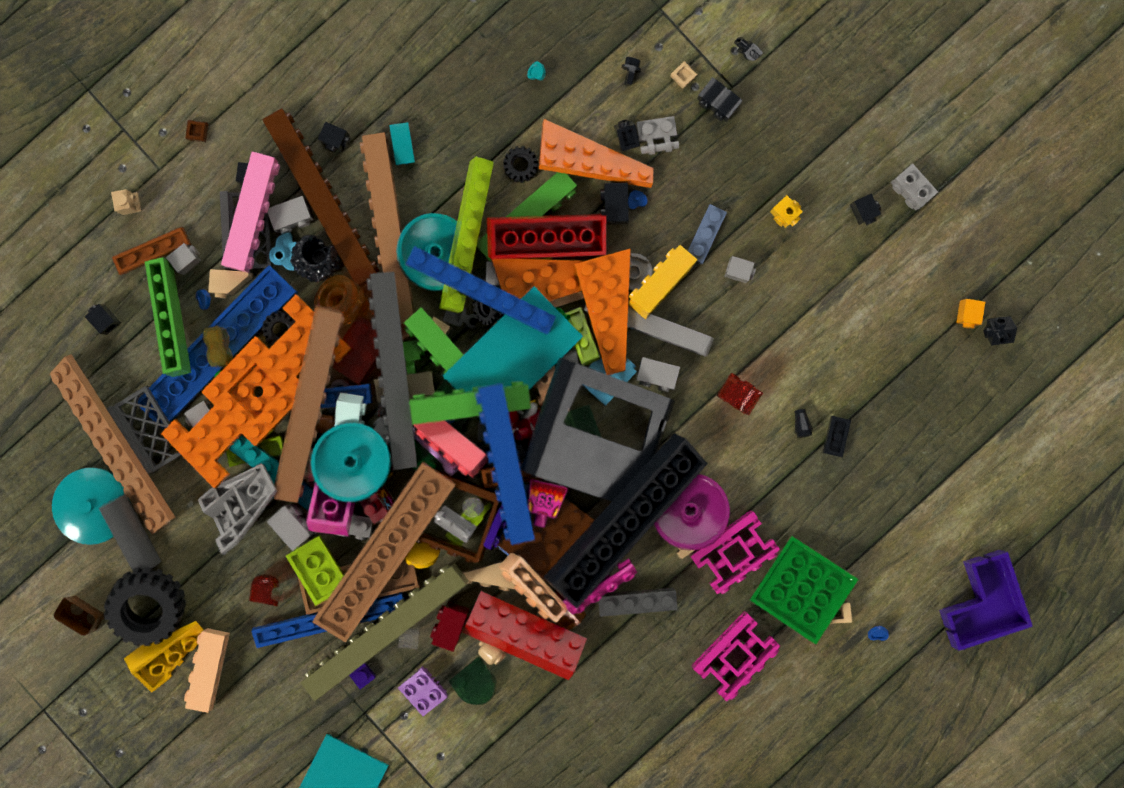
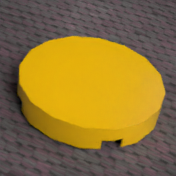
M415 542L404 558V561L408 565H414L415 568H427L436 563L440 550L430 548L429 544L425 542Z

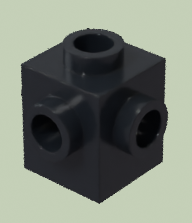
M1011 316L987 319L986 327L983 330L984 337L989 340L991 346L1014 343L1017 327Z

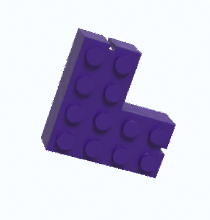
M997 550L984 554V557L978 556L963 561L975 598L939 610L944 626L948 628L946 632L951 647L958 651L1033 627L1009 554L1006 551Z

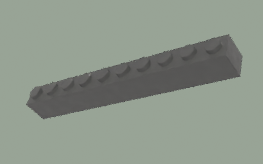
M395 272L370 274V279H367V289L372 292V298H369L370 310H374L375 317L371 318L372 330L376 329L377 337H374L373 340L374 348L379 351V357H376L377 369L381 368V376H378L379 388H383L384 396H380L381 407H385L386 415H383V425L388 428L385 442L387 446H390L393 470L417 467Z

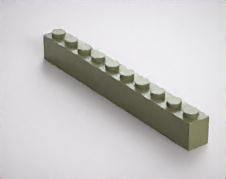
M455 563L451 566L445 565L439 570L440 575L436 578L432 575L423 582L425 584L423 588L419 590L417 587L408 594L410 596L409 599L406 601L401 599L394 605L395 609L389 613L387 610L378 617L380 619L379 622L376 624L371 622L363 629L365 632L361 636L357 633L348 640L350 642L348 646H340L333 652L335 656L331 659L327 656L319 663L320 667L318 669L312 668L305 673V679L301 684L312 699L316 701L463 588L469 581Z

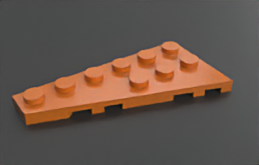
M543 120L539 169L648 188L652 187V167L548 120Z
M630 249L575 264L597 346L607 375L626 370Z
M491 259L500 289L520 299L534 286L538 288L539 292L548 301L582 291L575 269V264L583 262L581 260Z

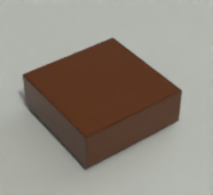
M188 120L185 139L206 143L208 123Z

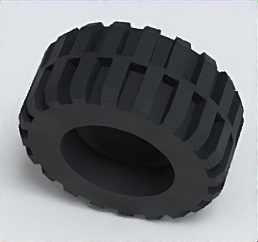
M146 567L144 571L141 568H137L132 573L127 572L116 581L104 604V618L108 620L107 626L109 629H114L113 634L116 637L121 636L123 638L122 641L126 643L128 641L133 642L135 646L140 644L151 646L153 642L159 644L163 642V639H168L172 636V633L179 626L186 606L184 590H179L181 585L178 581L174 582L172 580V575L169 573L165 575L162 573L163 570L160 569L152 571V568ZM135 595L150 596L161 605L163 614L156 618L140 617L131 610L128 599Z

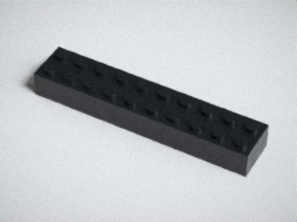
M674 433L543 578L563 598L578 609L708 463L686 438Z

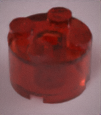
M730 373L719 390L717 397L749 416L762 397L763 392L754 388L755 386L751 383L740 380L741 378Z

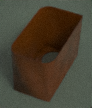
M71 596L61 600L54 612V618L78 634L85 636L97 630L104 618V613L77 596ZM72 603L83 609L80 615H75L71 612L70 607ZM88 614L93 615L95 618L93 625L87 621Z

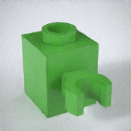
M419 340L403 342L407 375L416 374L415 361L423 360L422 356L425 355V352L417 344Z

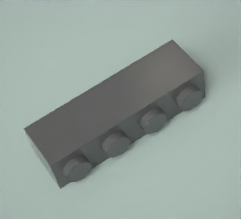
M674 587L606 593L598 601L600 617L678 610Z

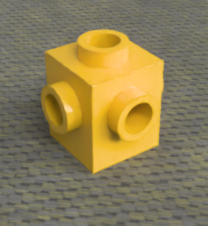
M787 195L770 211L775 217V222L785 228L788 225L793 227L801 219L799 215L803 212L800 204L796 200H791Z

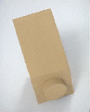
M210 269L208 292L215 294V298H226L227 295L233 296L253 279V274L243 271Z

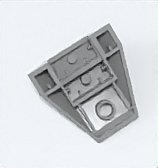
M263 464L222 482L217 488L212 487L198 499L203 513L212 517L216 523L220 536L215 541L223 555L242 540L277 492Z

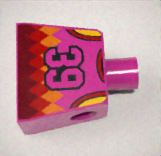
M535 480L530 481L529 512L536 513L534 525L545 527L548 516L556 518L567 492L566 487Z

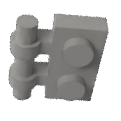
M674 116L636 122L639 142L647 141V146L640 147L641 154L649 153V155H652L655 152H671L672 149L679 148L678 141L671 142L670 137L677 136ZM664 139V143L654 145L653 140Z

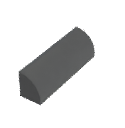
M126 494L103 504L99 508L132 571L137 568H141L144 571L146 567L153 568L161 562Z

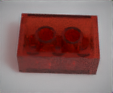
M360 315L357 316L343 337V340L352 349L339 363L334 360V364L331 366L358 385H363L376 365V357H379V351L374 348L373 340L374 337H377L376 329L372 330L371 322Z

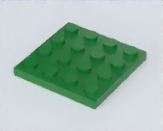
M791 536L750 601L816 645L859 579Z

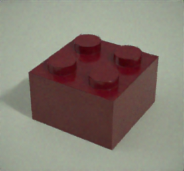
M449 601L445 606L442 605L436 618L440 620L439 624H435L430 638H433L432 645L454 652L469 608Z

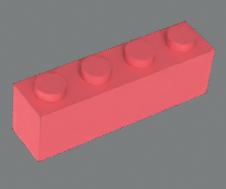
M446 421L413 425L416 430L415 435L422 441L426 439L430 442L429 446L435 452H442L444 459L450 464L454 462L459 466L457 469L465 476L468 474L473 478L488 462L487 455Z

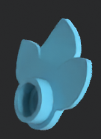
M290 232L282 234L276 239L275 247L269 252V259L275 265H283L287 270L294 271L290 259L292 257V248L296 245V242H293ZM277 252L282 253L283 257L281 259L276 258L275 254Z

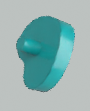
M538 61L533 63L527 72V77L531 80H543L546 73L544 65Z

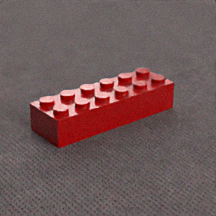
M588 214L487 218L488 257L490 259L606 255V216Z
M482 591L462 632L567 680L574 674L587 638Z

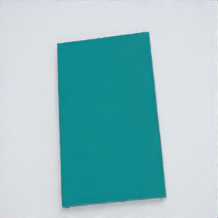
M534 286L521 299L556 316L549 333L545 335L504 315L443 377L455 389H464L465 392L472 391V387L488 386L497 383L511 386V382L523 381V384H527L530 390L558 362V359L562 358L583 336Z
M326 734L299 788H377L389 765L330 734Z

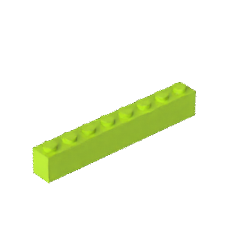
M474 157L469 163L449 258V264L471 274L494 164L493 161L480 157ZM444 284L439 309L453 313L462 312L466 295Z

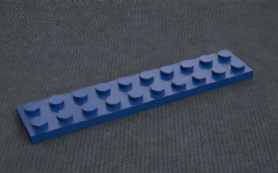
M270 265L187 348L191 373L176 377L162 374L149 387L170 423L214 379V375L224 369L262 330L263 321L266 320V317L270 316L272 312L277 313L298 293ZM144 392L139 398L138 403L147 405L148 397ZM150 409L149 417L157 422L158 414L155 410Z

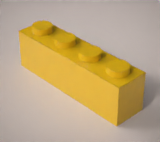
M681 245L676 250L672 248L666 255L667 259L665 262L662 263L660 261L654 268L655 273L652 276L647 275L641 282L643 286L639 290L635 288L629 295L631 299L628 305L645 320L694 267L698 260Z

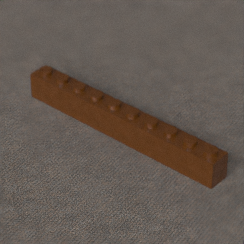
M281 108L262 120L356 286L361 288L367 284L370 274L377 273L380 269L375 261H370L368 248L365 244L361 245L359 232L356 228L352 229L349 224L352 221L346 211L343 212L340 205L342 203L337 194L333 196L330 190L333 188L328 178L324 179L321 175L323 169L318 161L314 162L311 156L314 153L309 145H304L302 141L304 136L300 129H295L292 124L295 120L291 113H286Z

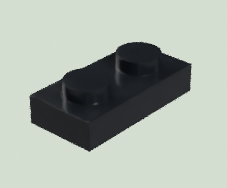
M831 416L822 453L843 457L851 420Z

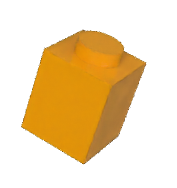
M971 299L960 300L957 323L963 324L964 328L970 329L982 325L985 302Z

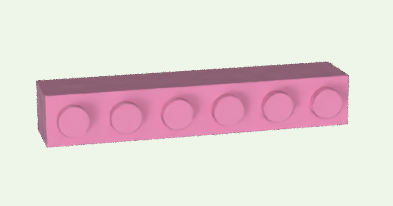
M251 152L221 263L225 267L249 273V269L253 268L255 260L253 254L258 249L260 242L258 239L259 232L263 231L265 224L263 220L264 214L268 212L270 202H268L269 195L273 194L275 183H273L274 177L278 175L280 165L274 157Z

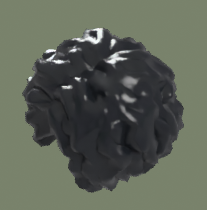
M315 235L303 236L300 242H296V245L292 248L290 262L294 270L301 277L309 279L310 282L318 283L325 281L330 276H334L333 273L340 269L338 265L340 257L335 246H325L323 240Z

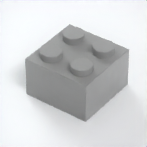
M293 503L281 508L267 521L292 551L303 546L318 533L309 531L307 519L303 515L304 511L299 505H294Z

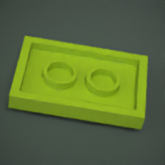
M321 535L286 555L315 606L328 599L344 576Z

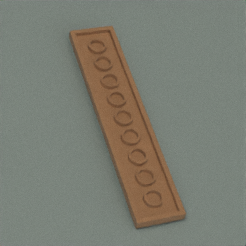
M72 354L65 356L50 373L52 381L57 385L62 393V397L70 405L73 414L78 418L83 430L91 438L94 447L100 452L104 463L112 471L115 480L120 481L124 487V494L130 499L135 511L144 521L145 527L152 535L157 533L175 518L174 514Z
M422 462L313 619V623L346 642L450 494L455 483Z

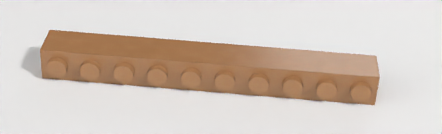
M383 132L362 136L363 142H360V149L362 154L365 153L366 161H363V168L365 173L368 172L369 178L366 180L367 191H371L369 206L370 210L374 211L372 225L373 229L377 230L375 244L380 249V255H377L378 264L382 266L383 273L395 272L400 324L403 326L405 325L404 322L415 313L410 281L401 271L396 256L397 241L402 232L388 137Z
M316 306L274 483L277 490L273 496L274 499L297 503L298 498L303 495L304 486L302 481L303 478H307L308 467H306L307 460H311L313 449L310 447L312 441L315 442L317 430H315L316 422L319 423L321 419V411L319 409L320 405L325 402V385H328L330 381L328 371L329 367L334 364V347H337L339 343L337 333L338 329L342 328L344 317L339 310Z

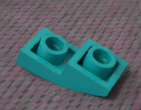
M408 122L389 125L396 165L414 163Z

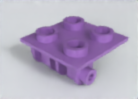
M423 666L400 685L398 689L422 716H425L444 701L448 694L446 693L447 690H444L440 684L437 685L439 681L435 682V677L431 678L432 675Z

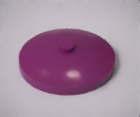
M698 474L654 523L656 530L666 542L683 550H699L708 547L716 542L727 528L730 517L728 498L718 483L707 476Z

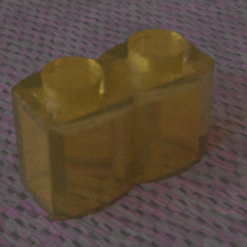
M220 326L204 328L203 339L208 347V363L211 367H226L233 360L232 352L228 347L229 334L227 330Z

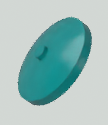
M438 213L424 214L413 219L402 230L396 246L397 261L406 278L416 286L431 291L443 290V283L406 266V262L415 246L449 263L457 225L455 219Z
M359 423L340 424L328 430L316 443L311 457L312 474L319 488L328 496L343 502H357L374 495L386 482L391 467L390 452L385 440L372 428Z
M83 468L70 473L60 482L53 496L52 513L56 525L66 537L77 543L93 545L111 540L114 536L99 508L103 504L124 495V487L120 481L115 480L113 473L106 469Z

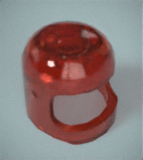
M260 574L254 577L251 583L249 601L278 606L279 600L272 599L271 593L273 588L279 587V580L275 576Z

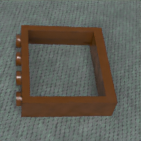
M433 468L453 481L455 488L493 501L494 505L478 552L424 531L416 542L428 543L429 547L435 550H440L441 548L446 550L447 554L454 557L462 556L467 562L476 563L482 561L486 551L484 542L502 502L497 501L494 490L484 489L481 485L454 475L449 476L447 473Z

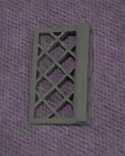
M220 191L223 255L234 219V209L236 210V207L233 205V197H240L241 192L228 193V191ZM268 212L264 215L266 234L263 231L259 232L266 237V242L261 247H258L259 250L253 255V258H255L262 252L267 256V264H258L254 260L252 269H265L268 265L271 266L269 259L271 247ZM223 266V269H224V270H229V271L235 270V269H231V268H228V267Z
M144 386L114 406L107 408V411L148 475L155 473L161 467L181 456L179 452L176 454L168 453L170 443L164 437L158 436L160 426L167 428L170 422L148 386ZM144 392L148 397L147 405L138 403L139 396ZM126 403L133 405L131 415L125 414L121 406ZM137 406L146 408L144 418L135 416ZM150 409L157 412V422L148 420ZM134 419L143 421L141 432L134 429ZM147 423L156 425L154 435L145 433ZM144 436L153 438L151 448L144 446ZM157 439L166 441L164 451L155 449ZM154 452L163 454L162 461L158 465L153 461Z

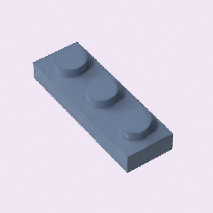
M711 204L708 206L688 249V252L698 259L696 262L701 265L727 213Z

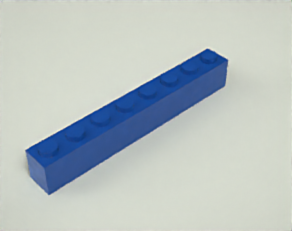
M502 383L478 387L475 397L477 405L481 404L482 412H479L481 424L486 426V431L483 432L485 444L489 443L491 451H487L489 463L494 464L495 470H492L491 473L493 482L498 483L499 489L495 490L497 501L502 502L503 509H499L501 520L506 521L507 528L503 529L505 539L510 540L511 545L535 540Z

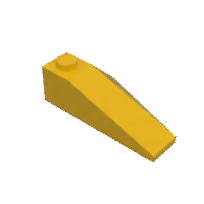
M197 621L177 629L172 633L171 637L163 639L162 643L155 644L153 642L151 646H140L126 656L124 660L130 672L152 693L172 676L171 672L176 666H180L184 662L183 658L188 652L195 649L198 645V635L204 629Z

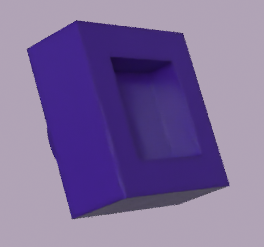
M366 662L349 675L359 689H362L376 678V675Z

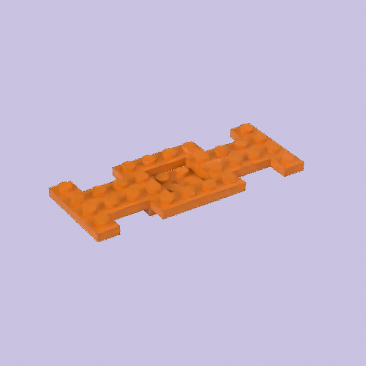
M295 295L283 307L296 322L269 349L255 336L202 391L214 404V407L189 432L178 420H174L161 433L213 488H217L230 475L217 460L242 434L254 446H258L292 411L314 316V311L298 295ZM340 336L338 346L334 347L333 350L335 361L338 363L352 349ZM261 386L263 394L260 397H256L254 391L257 387Z

